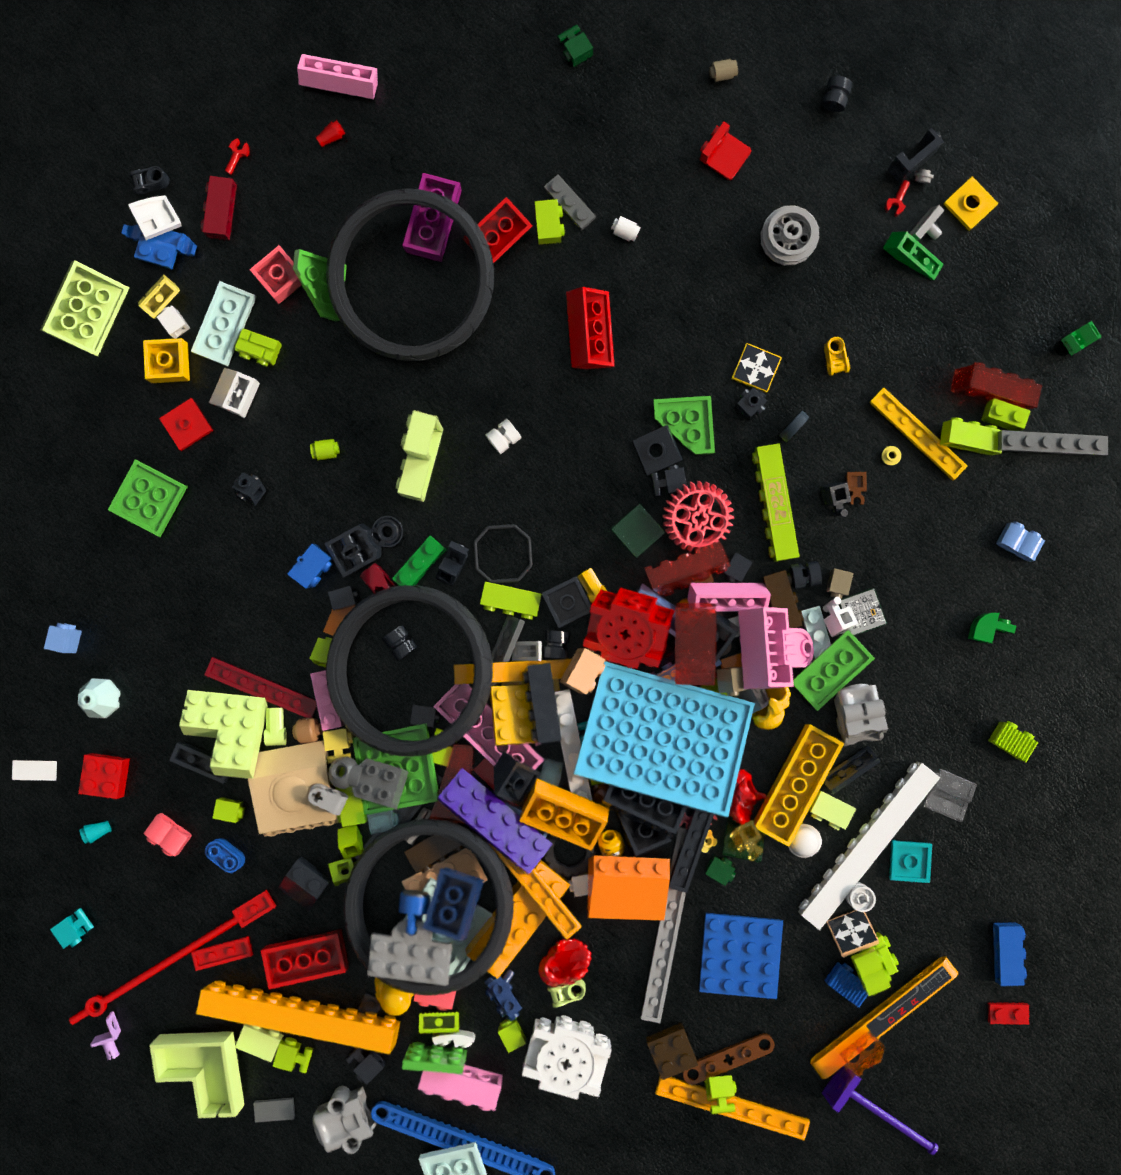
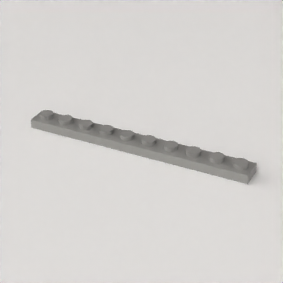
M679 827L670 865V876L686 832L684 827ZM668 888L664 921H659L641 1013L642 1020L657 1023L661 1022L686 894Z

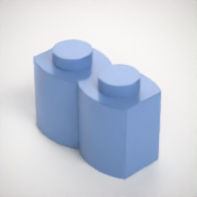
M1013 522L1006 524L996 544L1018 557L1032 562L1035 561L1045 540L1040 538L1041 535L1035 531L1028 532L1024 529V525Z

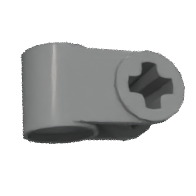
M318 783L311 787L308 798L311 804L325 809L331 814L340 815L348 795ZM317 792H321L319 797H315Z

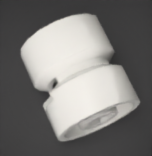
M507 418L498 425V429L493 428L486 434V437L499 454L507 450L509 444H514L521 439L520 434Z
M857 882L846 896V901L855 910L867 912L874 907L876 897L870 888Z

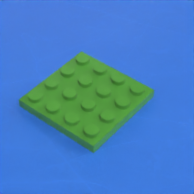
M427 724L382 732L390 737L407 741H419L430 738ZM357 737L352 738L355 759L358 765L367 758L409 772L397 809L438 801L439 791L432 754L414 757L396 756L378 751L366 745ZM362 799L364 815L394 810L393 808Z

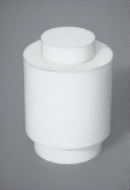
M622 216L619 219L615 218L611 227L614 230V235L627 241H635L641 228L637 226V223Z

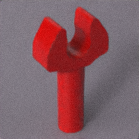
M238 138L229 145L233 154L225 172L230 175L239 158L248 157L249 145L247 143L244 144L241 150H237L240 145Z
M903 180L895 198H889L886 201V212L890 210L892 205L897 206L895 217L903 212L906 206L902 203V199L910 182Z

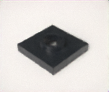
M668 425L633 440L647 476L683 460ZM655 443L660 444L663 449L661 456L657 458L653 457L650 451L651 445Z

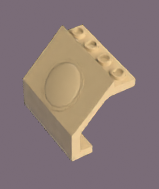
M324 741L258 753L253 779L248 778L259 834L275 836L280 833H293L296 830L313 829L318 826H331L334 823H339L337 815L311 804L308 798L310 789L315 784L320 783L331 788L326 760L329 753L325 751ZM317 792L315 797H319L321 792Z

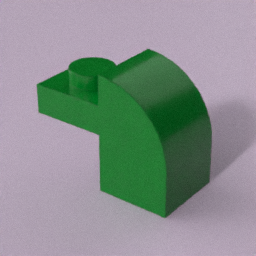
M1091 321L1064 337L1061 341L1070 355H1073L1101 338V335Z
M1000 613L982 614L973 621L968 639L992 643L995 630L1010 634L1015 633L1016 626L1011 625L1010 620L999 618Z

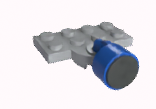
M404 890L400 894L399 911L408 914V917L398 923L392 935L372 934L368 968L369 976L439 985L448 984L452 943L432 941V931L423 929V915L427 914L431 895L428 892Z

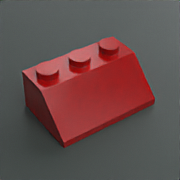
M507 197L477 224L487 240L493 263L532 227L531 223ZM465 236L463 240L473 250L467 236Z

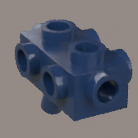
M508 969L503 979L501 976L498 979L493 975L484 981V987L486 988L485 994L496 1003V1010L499 1015L508 1018L511 1022L520 1015L518 1012L522 1007L512 994L511 990L513 988L509 984L515 973Z

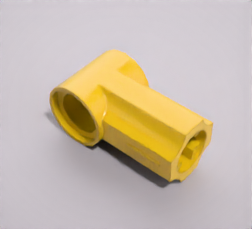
M592 568L577 576L586 590V595L591 604L600 589L607 591L604 585H601Z

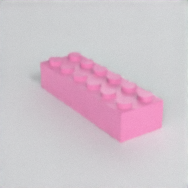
M455 684L433 707L452 724L467 704L472 687L469 684ZM486 703L479 719L464 735L493 766H495L504 751L534 769L544 761V758L530 744L495 746L492 708L488 703Z

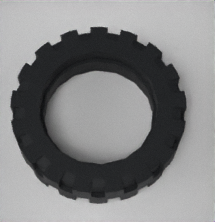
M548 834L547 840L552 845L545 853V860L549 867L557 874L567 877L584 873L588 868V858L595 856V845L592 851L586 849L585 856L581 862L576 865L567 866L561 864L554 855L553 848L559 837Z

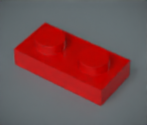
M988 1002V1022L990 1024H1029V1004Z

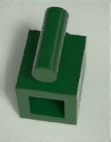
M578 25L557 36L560 43L568 40L564 43L563 56L567 62H571L573 67L593 56V47L584 32L575 36V34L580 32Z

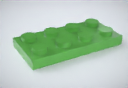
M846 630L793 679V686L818 711L875 658L849 630Z

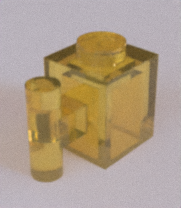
M753 820L735 828L730 834L739 852L745 849L748 850L749 860H756L763 852L762 848L756 845L762 836Z

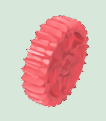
M697 481V486H695L693 482H690V488L683 484V491L676 488L678 495L671 494L673 501L666 500L670 507H664L668 514L662 516L668 521L663 522V525L668 527L665 531L667 534H670L669 538L671 540L675 539L674 543L676 545L680 544L682 549H685L687 546V550L691 552L694 547V550L699 552L701 547L706 552V546L714 549L713 543L715 542L720 545L718 539L726 540L723 535L724 532L730 533L727 526H733V524L728 520L734 519V516L729 513L734 510L728 506L732 503L726 500L728 496L722 494L723 490L720 488L716 490L717 487L714 484L710 486L708 482H705L702 486V482ZM693 494L690 505L681 503L686 497ZM703 494H707V499L704 502H700V497ZM714 498L719 503L721 512L711 510ZM679 509H684L683 515L677 517L676 512ZM701 514V518H697L696 520L695 516H699ZM720 517L719 523L713 525L714 518ZM675 521L685 524L683 535L678 531ZM706 529L715 531L712 535L704 539ZM693 531H697L696 537L694 539H690V533H692Z

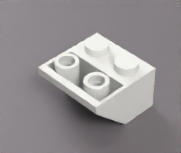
M224 368L209 403L245 418L260 383L240 372Z

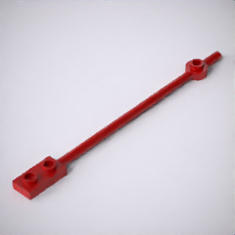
M265 890L232 911L234 914L233 918L104 997L100 995L93 996L86 1002L85 1009L70 1017L69 1022L74 1025L88 1015L92 1017L100 1016L106 1011L109 1002L238 923L243 928L274 909L276 904L270 894ZM95 1002L100 1004V1008L95 1006Z

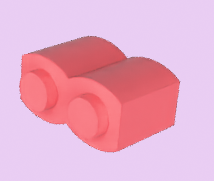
M163 813L157 814L144 832V835L147 836V841L153 845H160L163 848L162 852L168 856L178 855L192 836L187 830L177 825Z

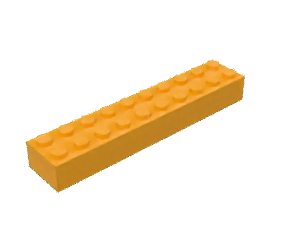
M214 981V983L212 982L201 990L196 1014L387 1054L391 1053L397 1042L400 1021L396 1020L393 1016H384L383 1018L378 1017L373 1012L359 1013L354 1008L339 1009V1006L335 1004L325 1006L320 1005V1002L315 1000L305 1002L301 1001L300 997L290 996L286 998L282 997L281 993L271 992V994H267L257 988L247 990L242 985L228 986L223 981Z

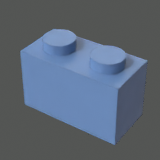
M57 623V626H49L44 649L61 653H76L82 631L75 629V625Z

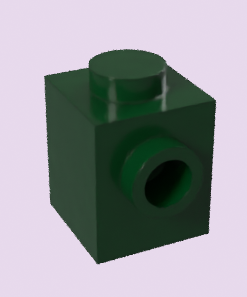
M712 855L704 869L706 875L725 886L728 882H732L736 874L734 872L735 868L732 866L733 862L723 856L720 859Z

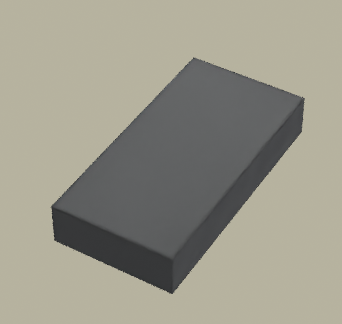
M294 1097L255 1101V1123L294 1119Z

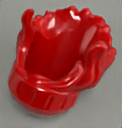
M739 769L729 815L740 825L746 826L751 821L750 816L757 801L767 799V796L756 790L751 774L744 769Z
M568 938L567 940H559L555 946L550 948L548 955L541 960L539 964L540 978L545 984L553 987L560 984H574L576 981L581 980L588 972L587 968L591 961V952L587 950V945H583L582 941L578 939Z

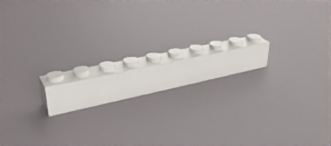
M916 762L909 766L907 769L908 774L904 779L901 778L895 784L896 789L893 793L886 795L883 800L884 804L880 809L877 808L872 813L870 822L868 824L865 823L860 828L858 837L856 839L853 838L848 843L847 851L837 857L835 860L836 864L832 870L828 869L825 872L824 880L820 885L816 884L811 891L812 895L809 899L803 900L800 904L798 912L819 930L940 779L938 775L923 763Z

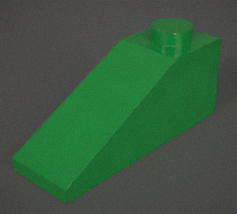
M907 231L892 232L883 248L896 260L931 280H935L943 266L939 259Z

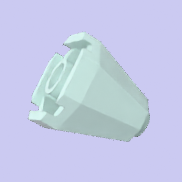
M91 679L80 688L78 705L88 717L107 718L119 708L118 699L120 691L109 679Z

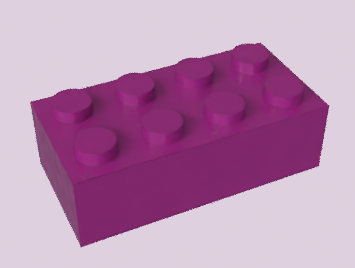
M423 173L419 189L440 194L458 204L462 191L459 182ZM414 205L403 242L404 251L442 262L453 220L435 209Z

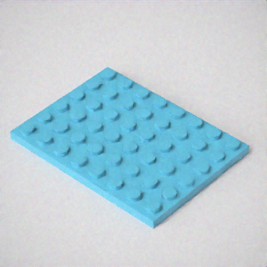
M605 661L603 663L605 668L599 678L574 775L727 818L755 703Z

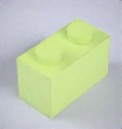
M819 790L808 811L812 812L811 817L822 821L824 818L830 821L829 826L837 830L840 827L846 830L856 808Z
M245 1024L235 1048L272 1062L284 1035L280 1034V1031Z

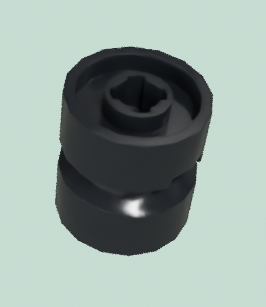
M838 75L829 77L826 86L827 93L824 94L821 105L829 111H844L848 101L847 96H849L853 85L852 81Z
M818 561L806 562L805 566L801 563L790 565L789 572L792 578L793 589L805 588L806 584L810 587L822 584L821 569Z
M403 625L382 638L386 646L392 648L391 653L396 661L418 648L412 639L407 638L408 632Z
M546 630L545 641L547 645L544 646L543 657L568 659L569 649L566 647V644L569 643L570 632Z

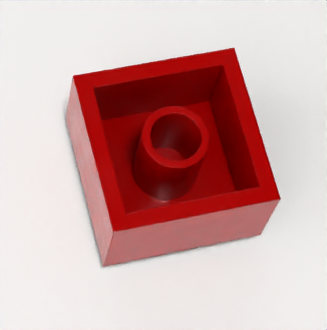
M94 753L84 755L78 794L113 799L124 797L130 758Z

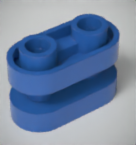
M223 838L210 842L205 848L207 858L227 873L235 872L245 863L244 854Z

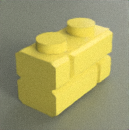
M163 275L145 294L146 297H142L138 304L152 318H155L180 291L179 287Z

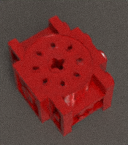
M620 588L617 594L600 589L590 608L591 616L583 646L592 651H601L600 657L604 658L607 662L619 663L627 668L638 669L640 663H644L649 667H659L666 651L668 634L675 610L656 605L658 598L623 588Z

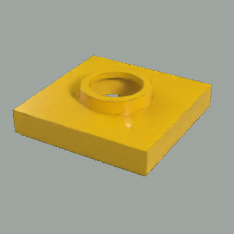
M971 177L944 202V205L970 231L998 203ZM973 196L979 202L978 207L969 208L966 204V198Z

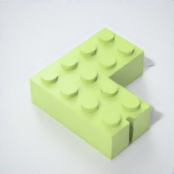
M413 411L412 416L409 415L407 420L408 433L407 435L404 434L401 446H404L403 450L407 453V458L402 461L401 470H403L402 477L397 480L396 489H398V493L402 497L424 502L443 428L436 416Z
M188 690L184 704L186 710L182 712L179 725L183 734L216 738L210 764L214 775L253 779L266 719L265 708H268L265 698Z
M233 1031L160 1034L150 1044L155 1081H193L198 1118H214L217 1114L219 1117L237 1116L244 1106Z

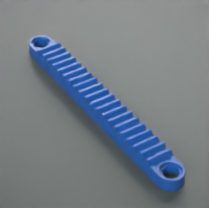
M380 1101L372 1109L371 1116L376 1123L444 1149L476 1142L483 1164L512 1175H540L542 1171L548 1170L551 1175H555V1169L552 1165L540 1161L536 1157L532 1158L530 1155H524L523 1152H517L515 1149L511 1150L507 1146L503 1147L501 1144L488 1141L486 1138L482 1139L478 1135L475 1136L472 1133H467L465 1130H459L457 1127H452L449 1124L446 1125L442 1121L438 1122L436 1119H430L421 1113L417 1114L413 1110L409 1111L407 1108H401L400 1105ZM382 1107L387 1111V1115L379 1117L376 1114V1110Z

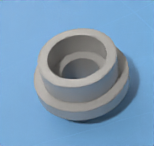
M919 169V172L914 174L916 176L915 181L921 183H930L934 175L930 174V170Z

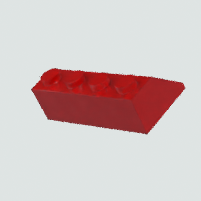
M580 287L566 292L572 368L594 369L614 367L609 292L587 287Z

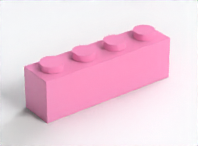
M305 54L301 55L297 68L299 85L374 99L377 88V68Z
M690 583L687 600L694 612L705 610L742 611L768 607L771 594L764 583Z

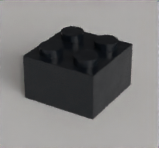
M577 576L542 593L558 628L591 613V605Z

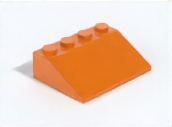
M592 856L588 858V918L664 921L670 881V859Z

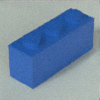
M993 923L995 982L1000 986L1024 985V979L1027 978V972L1024 967L1026 951L1023 948L1025 931L1018 923Z

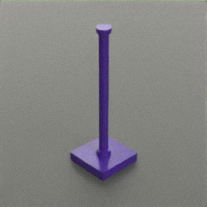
M846 1063L836 1071L822 1091V1095L836 1111L840 1112L848 1098L851 1097L926 1148L929 1154L934 1155L937 1152L938 1145L936 1143L929 1142L854 1091L861 1078L849 1064Z

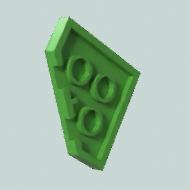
M300 249L295 250L293 270L320 317L340 321L328 293L326 280L327 258ZM346 264L344 266V282L346 275Z
M711 396L653 400L655 421L662 427L668 425L672 435L694 455L715 453Z

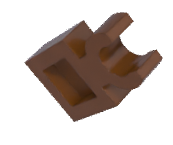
M847 472L846 483H848L849 492H852L849 505L854 504V498H858L860 501L859 505H863L865 500L861 492L867 491V472Z

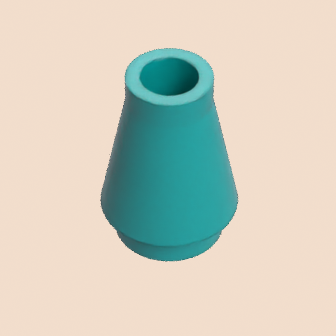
M108 821L84 825V828L80 829V835L85 844L88 842L91 844L106 833L111 832Z

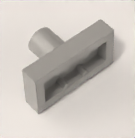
M940 205L931 207L909 234L916 240L921 239L925 233L933 240L937 239L942 231L934 222L944 209Z

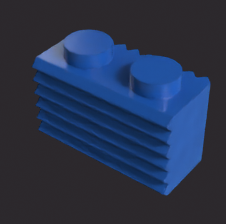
M837 962L824 981L854 1005L860 1007L868 995L865 993L859 977L852 973L854 969L846 963L842 965Z

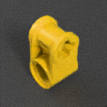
M839 337L831 338L824 346L828 373L830 376L843 371L847 373L850 371V364L846 354L845 343ZM836 343L838 351H833L830 344Z

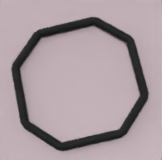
M517 525L487 526L473 542L475 570L489 583L518 582L533 565L531 539ZM514 528L527 539L529 565L518 578L491 580L478 568L477 542L488 530Z

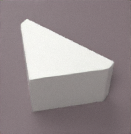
M542 641L517 642L512 652V661H542Z

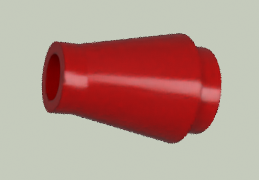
M337 120L331 121L316 136V139L323 147L328 143L341 139L345 132Z

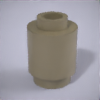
M726 59L712 62V66L709 67L710 78H713L715 82L733 79L734 76L738 75L736 60Z

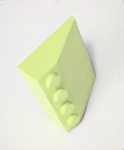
M74 260L70 264L40 331L98 356L129 287Z

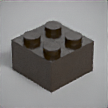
M682 1022L646 1037L648 1047L662 1080L698 1066Z

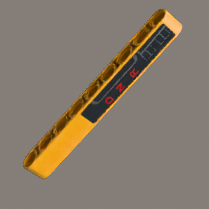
M946 956L940 957L811 1059L810 1064L822 1079L830 1077L951 982L958 975V971Z

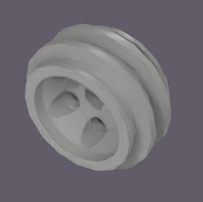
M783 206L774 210L767 217L761 231V245L765 254L774 262L782 265H796L805 261L813 253L819 240V226L814 216L806 209L798 206ZM778 228L780 230V233L775 234L773 232V229ZM801 236H806V242L801 241ZM779 241L782 242V243H783V247H781L780 245H778L777 242H779ZM794 245L797 247V250H791L790 247Z

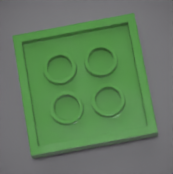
M135 459L108 510L161 537L187 486Z
M414 1042L409 1044L402 1069L463 1074L467 1049H463L460 1046L447 1048L440 1046V1044L425 1046L424 1043Z

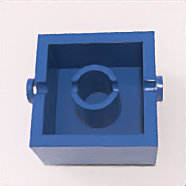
M311 544L306 552L297 558V563L288 575L306 589L316 587L321 580L319 577L321 573H327L332 567L333 563L331 561L333 558L318 545Z

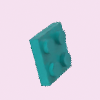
M892 840L889 879L930 883L932 844Z

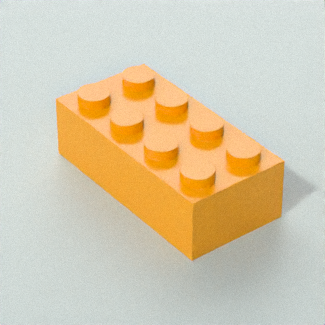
M536 779L522 807L519 821L592 851L607 824L609 808Z

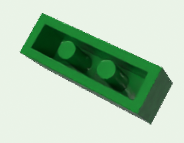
M430 535L392 579L399 586L416 585L447 549Z

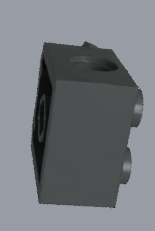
M342 756L331 763L328 776L330 782L337 788L345 789L352 786L354 796L397 809L409 772L367 758L358 765L354 759ZM345 767L346 772L340 777L339 771Z

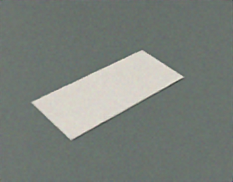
M13 760L12 780L56 781L57 761Z

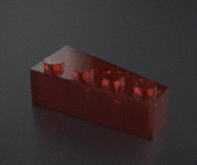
M976 362L973 365L955 369L951 391L958 393V391L964 390L967 391L966 395L986 396L985 400L990 401L995 398L1024 409H1032L1038 406L1042 385L1036 384L1033 379L1018 378L1019 375L1005 374L1002 373L1001 369H989L985 367V364Z
M719 541L696 549L694 555L685 553L680 555L677 561L666 560L660 562V566L657 568L646 567L645 571L652 589L660 596H668L674 593V590L677 588H687L690 586V583L696 580L704 581L715 572L720 574L727 571V567H730L731 564L722 543Z
M454 744L439 789V795L462 768L473 776L475 747L472 744ZM440 801L435 802L430 819L466 824Z

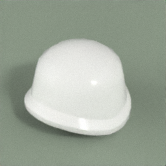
M801 824L789 846L790 851L802 858L813 856L819 851L822 844L820 833L811 825Z

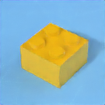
M182 338L143 341L146 380L151 383L190 381L188 343Z

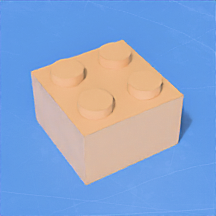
M578 648L560 683L579 694L592 692L596 685L595 678L597 675H601L605 668L603 664L605 659L586 648Z

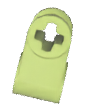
M582 979L572 985L560 984L555 987H547L553 999V1007H560L582 999L586 989ZM574 985H578L582 988V991L575 993L571 988Z

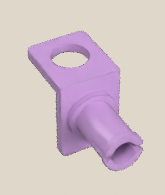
M110 1012L106 1018L110 1032L95 1036L90 1044L91 1047L102 1045L107 1060H111V1056L114 1059L119 1055L114 1040L117 1039L121 1029L114 1012Z

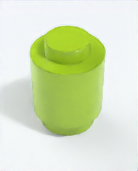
M334 439L315 441V443L310 444L313 459L336 458L337 454L340 453L339 444Z

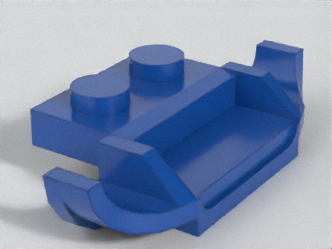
M138 224L133 226L124 225L121 232L124 236L138 241L134 254L136 259L173 269L177 253L194 256L197 245L185 234L168 231L148 240H145Z

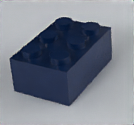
M447 867L441 868L423 929L458 941L465 940L484 880Z

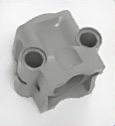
M856 684L845 687L837 692L834 699L838 715L837 727L844 746L854 745L864 740H882L884 732H887L888 727L885 719L884 703L882 699L879 700L876 685Z
M339 1086L334 1091L330 1101L319 1105L313 1116L316 1136L327 1152L343 1147L344 1151L350 1154L357 1152L362 1140L372 1136V1130L377 1124L372 1119L371 1111L367 1107L366 1093L363 1086L353 1091H350L346 1086Z

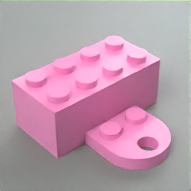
M761 607L738 611L744 689L793 687L792 668L807 667L813 659L814 647L808 632L800 628H789L788 610L785 608Z

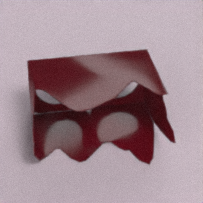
M376 563L360 575L374 594L377 593L376 591L396 587L387 573Z

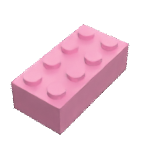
M468 1065L464 1066L463 1074L423 1071L418 1089L428 1095L438 1094L446 1100L456 1099L464 1105L470 1106L474 1104L482 1110L490 1111V1109L495 1110L503 1075Z

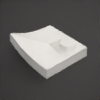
M166 196L147 198L128 204L145 240L181 227V222Z

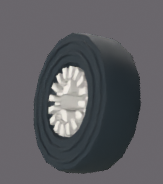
M801 411L779 436L784 441H789L804 425L809 416Z

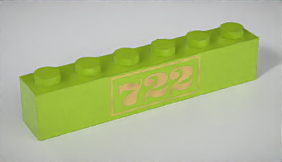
M780 443L757 447L754 450L755 453H752L753 463L757 464L758 468L755 475L757 483H760L761 486L759 498L764 503L762 516L763 520H767L768 528H765L766 538L770 539L771 547L768 548L770 558H773L774 562L798 558L799 551Z

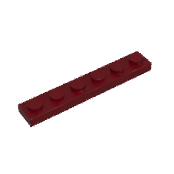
M214 657L211 658L205 672L207 677L255 697L265 698L267 702L306 718H313L317 709L315 699Z

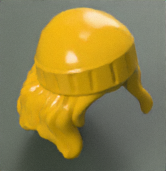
M788 687L765 689L770 698L768 701L769 705L762 710L752 713L754 724L757 727L770 730L782 723L785 714L784 709L789 706V697L791 696Z
M375 977L376 999L380 1002L382 1009L393 1016L405 1013L410 1006L414 994L394 989Z

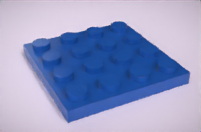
M705 913L699 992L777 999L783 920Z

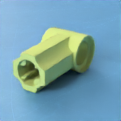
M265 708V746L286 745L287 733L286 728H284L283 708Z

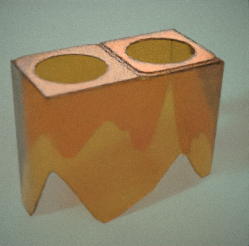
M868 1031L842 1051L840 1055L848 1065V1068L859 1077L864 1069L871 1068L881 1062L885 1047ZM873 1038L875 1047L870 1051L864 1050L862 1047L867 1044L868 1039ZM857 1050L860 1054L859 1060L855 1063L849 1062L846 1058L850 1059Z

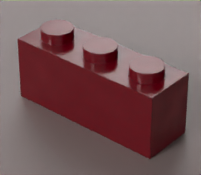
M210 176L209 182L206 183L207 201H204L203 204L205 217L201 221V230L207 238L230 240L237 187L232 178Z

